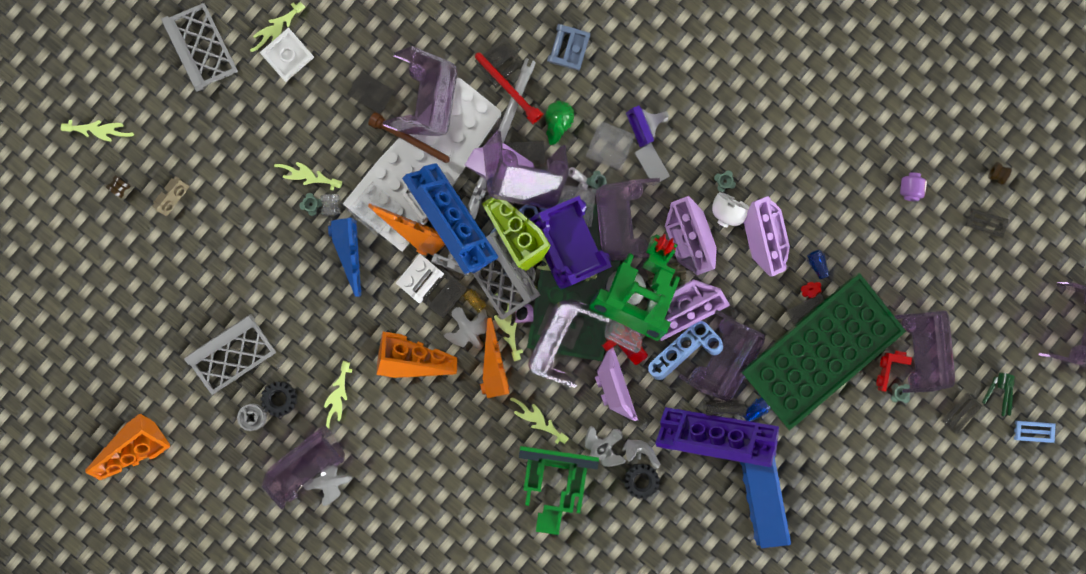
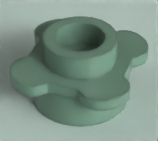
M595 170L593 175L587 178L586 183L591 186L593 193H599L600 190L605 188L607 181L600 171Z
M731 171L715 175L714 180L717 181L718 191L724 192L725 189L735 188L736 183L733 180V173Z
M308 193L303 202L300 203V208L308 211L309 215L314 216L316 215V210L323 203L321 199H316L312 193Z
M894 383L891 386L893 390L891 400L893 402H909L910 386L908 384L898 385Z

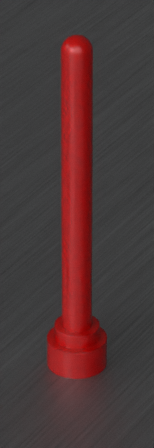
M476 53V60L523 108L531 124L538 122L543 113L538 108L531 107L481 53Z

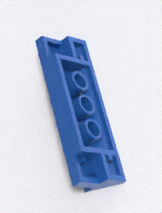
M437 163L423 166L420 171L408 173L402 178L464 274L470 272L474 274L498 258L497 253Z
M775 456L771 467L740 462L756 545L761 546V548L791 545Z

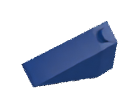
M353 218L332 220L331 225L328 226L329 237H332L354 295L361 297L357 221Z

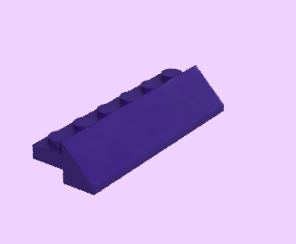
M667 407L664 409L656 447L766 467L772 466L774 456H776L779 426Z

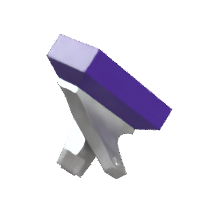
M640 105L626 112L640 148L654 141L657 126L661 122H666L669 117L667 111L649 114L642 110Z

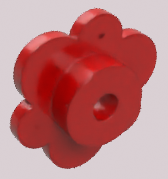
M809 282L807 285L802 286V296H808V298L816 297L822 291L821 283Z

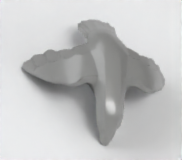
M454 308L451 315L458 322L460 329L456 333H446L444 337L461 347H465L468 342H471L476 349L481 350L483 344L479 335L485 334L487 330L486 310H481L476 320L469 321L462 308Z
M589 427L585 438V447L591 450L589 456L599 457L603 466H616L626 462L623 457L614 454L612 451L613 445L623 438L620 430L613 429L606 438L600 439L596 435L595 428Z
M627 440L622 451L626 450L627 461L633 460L636 453H638L637 459L640 460L641 453L649 457L653 466L659 468L661 464L648 443L642 440Z
M317 457L318 466L321 468V476L318 478H305L302 485L306 490L322 489L324 493L322 504L326 506L340 496L341 492L338 486L350 482L352 476L337 475L338 468L335 464L325 458Z

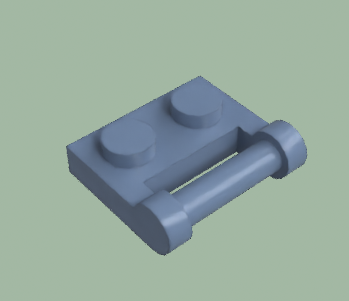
M558 24L556 28L558 32L547 62L580 71L591 33ZM569 34L570 37L564 58H559L558 55L564 35Z

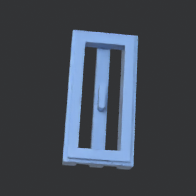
M1015 421L1016 428H1014V432L1016 434L1014 440L1054 443L1055 423ZM1021 425L1050 427V431L1021 429ZM1021 433L1050 435V438L1021 436Z

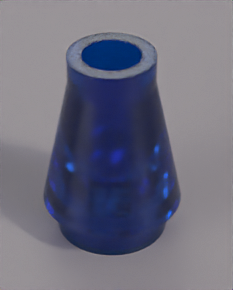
M821 249L807 255V262L819 279H824L830 275L825 253H822Z
M762 397L756 398L742 416L746 421L752 422L768 414L771 408Z

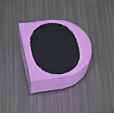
M526 304L516 311L515 323L533 322V308L530 304Z

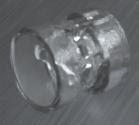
M329 194L320 196L323 203L321 215L341 214L338 207L340 195Z

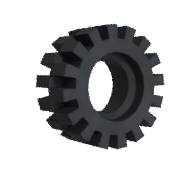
M283 381L273 382L266 386L265 390L261 393L263 394L262 397H260V401H262L261 406L265 408L264 411L275 417L289 414L294 410L295 404H297L296 398L298 396L295 394V388H292V385ZM277 391L283 392L286 396V402L283 406H276L272 401V396Z
M634 464L625 473V487L628 493L637 499L652 497L659 487L660 480L658 474L648 464ZM639 474L647 475L649 478L648 486L645 488L636 487L634 483L635 477Z

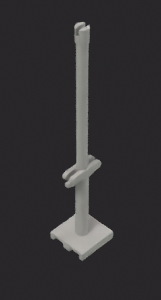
M528 58L524 60L520 76L514 88L521 96L536 64L535 61H532L531 66L528 67ZM512 97L493 145L504 143L519 105ZM481 176L467 206V210L474 220L489 182ZM434 253L431 263L464 274L451 253H449L448 258Z

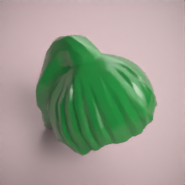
M557 100L551 103L546 110V135L550 145L556 144L562 138L563 133L571 128L574 123V109L568 102Z

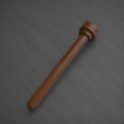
M377 112L371 115L368 125L374 129L382 128L444 163L450 161L448 155L387 123L383 115Z

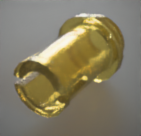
M470 289L463 295L464 301L467 300L479 313L486 304L475 293L476 290Z

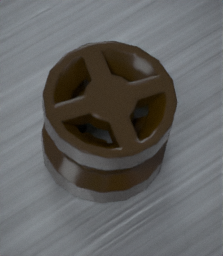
M996 162L988 174V179H995L998 181V184L1004 185L1011 175L1012 168L1004 167L1000 162Z
M114 175L113 181L106 186L109 191L120 198L124 196V191L131 187L129 183L117 175Z

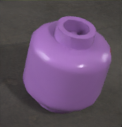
M909 173V176H905L901 180L900 195L904 197V200L919 201L920 198L925 196L926 179L922 178L920 173Z

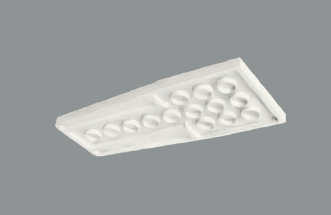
M456 78L405 131L407 134L448 155L450 161L444 163L399 138L379 158L343 204L403 252L410 243L368 207L369 203L425 225L428 220L423 223L400 192L407 187L402 178L408 173L420 171L423 166L437 163L453 187L465 170L466 166L464 165L475 148H480L501 117V111L461 78Z

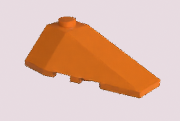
M369 203L368 207L417 249L416 252L427 256V253L434 255L445 245L435 229Z
M487 318L483 383L480 384L482 394H486L487 398L510 393L492 318Z
M383 331L377 359L376 375L393 378L457 374V357L438 349L431 350L426 348L419 341L417 343L409 341L407 336Z
M139 414L118 432L85 469V473L98 480L105 479L121 472L122 468L131 464L134 467L143 459L157 457L170 447V443L154 421Z

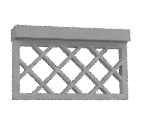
M205 3L172 17L166 16L161 18L196 92L211 83L238 72ZM204 11L206 16L203 22L193 19L195 12ZM181 18L189 20L186 29L177 27L175 21ZM192 22L202 25L199 34L189 31ZM204 27L213 29L212 39L202 36ZM187 34L197 37L194 47L185 43ZM200 39L210 42L207 51L197 48ZM213 43L222 47L220 56L210 53ZM195 51L206 54L202 64L194 61ZM208 56L218 59L215 68L205 65ZM221 60L228 62L232 69L226 72L218 70ZM204 68L214 71L212 78L203 80L201 74Z
M498 231L489 234L486 238L498 255L496 260L502 265L501 270L494 269L493 261L489 267L485 266L482 268L489 271L488 280L482 277L481 269L473 275L503 320L539 297L540 294L526 271L517 267ZM493 273L501 275L500 283L492 281ZM505 276L511 279L512 287L504 285ZM492 285L499 287L498 296L492 293ZM503 289L511 291L510 299L502 297ZM515 292L519 293L524 301L522 303L514 301ZM502 302L509 303V311L507 313L501 307Z
M249 314L187 355L184 359L188 365H191L211 395H213L275 354L276 350L255 322V318L252 314ZM252 327L258 333L256 340L245 338L247 330ZM233 339L242 341L240 351L229 349L230 342ZM245 341L256 343L254 353L243 351ZM258 344L266 345L270 352L266 355L256 354ZM215 351H226L225 360H214ZM229 352L240 354L238 364L227 362ZM242 354L253 356L251 365H241ZM200 361L210 362L208 372L201 371L196 364ZM213 363L224 364L222 374L211 373ZM226 365L237 367L234 376L224 375ZM210 376L221 377L220 385L213 389L209 383Z

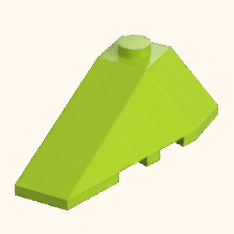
M498 193L482 203L517 267L527 271L542 261L551 245L538 226Z

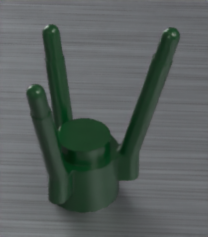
M999 373L998 377L994 376L993 382L982 403L985 404L996 384H998L999 389L1005 390L1001 415L1005 416L1006 409L1008 408L1007 414L1011 416L1015 376L1007 373Z

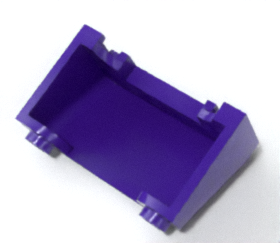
M580 195L530 218V221L543 231L551 245L544 257L557 285L561 289L612 267L609 254L598 251L583 216L587 206L584 200L580 198Z

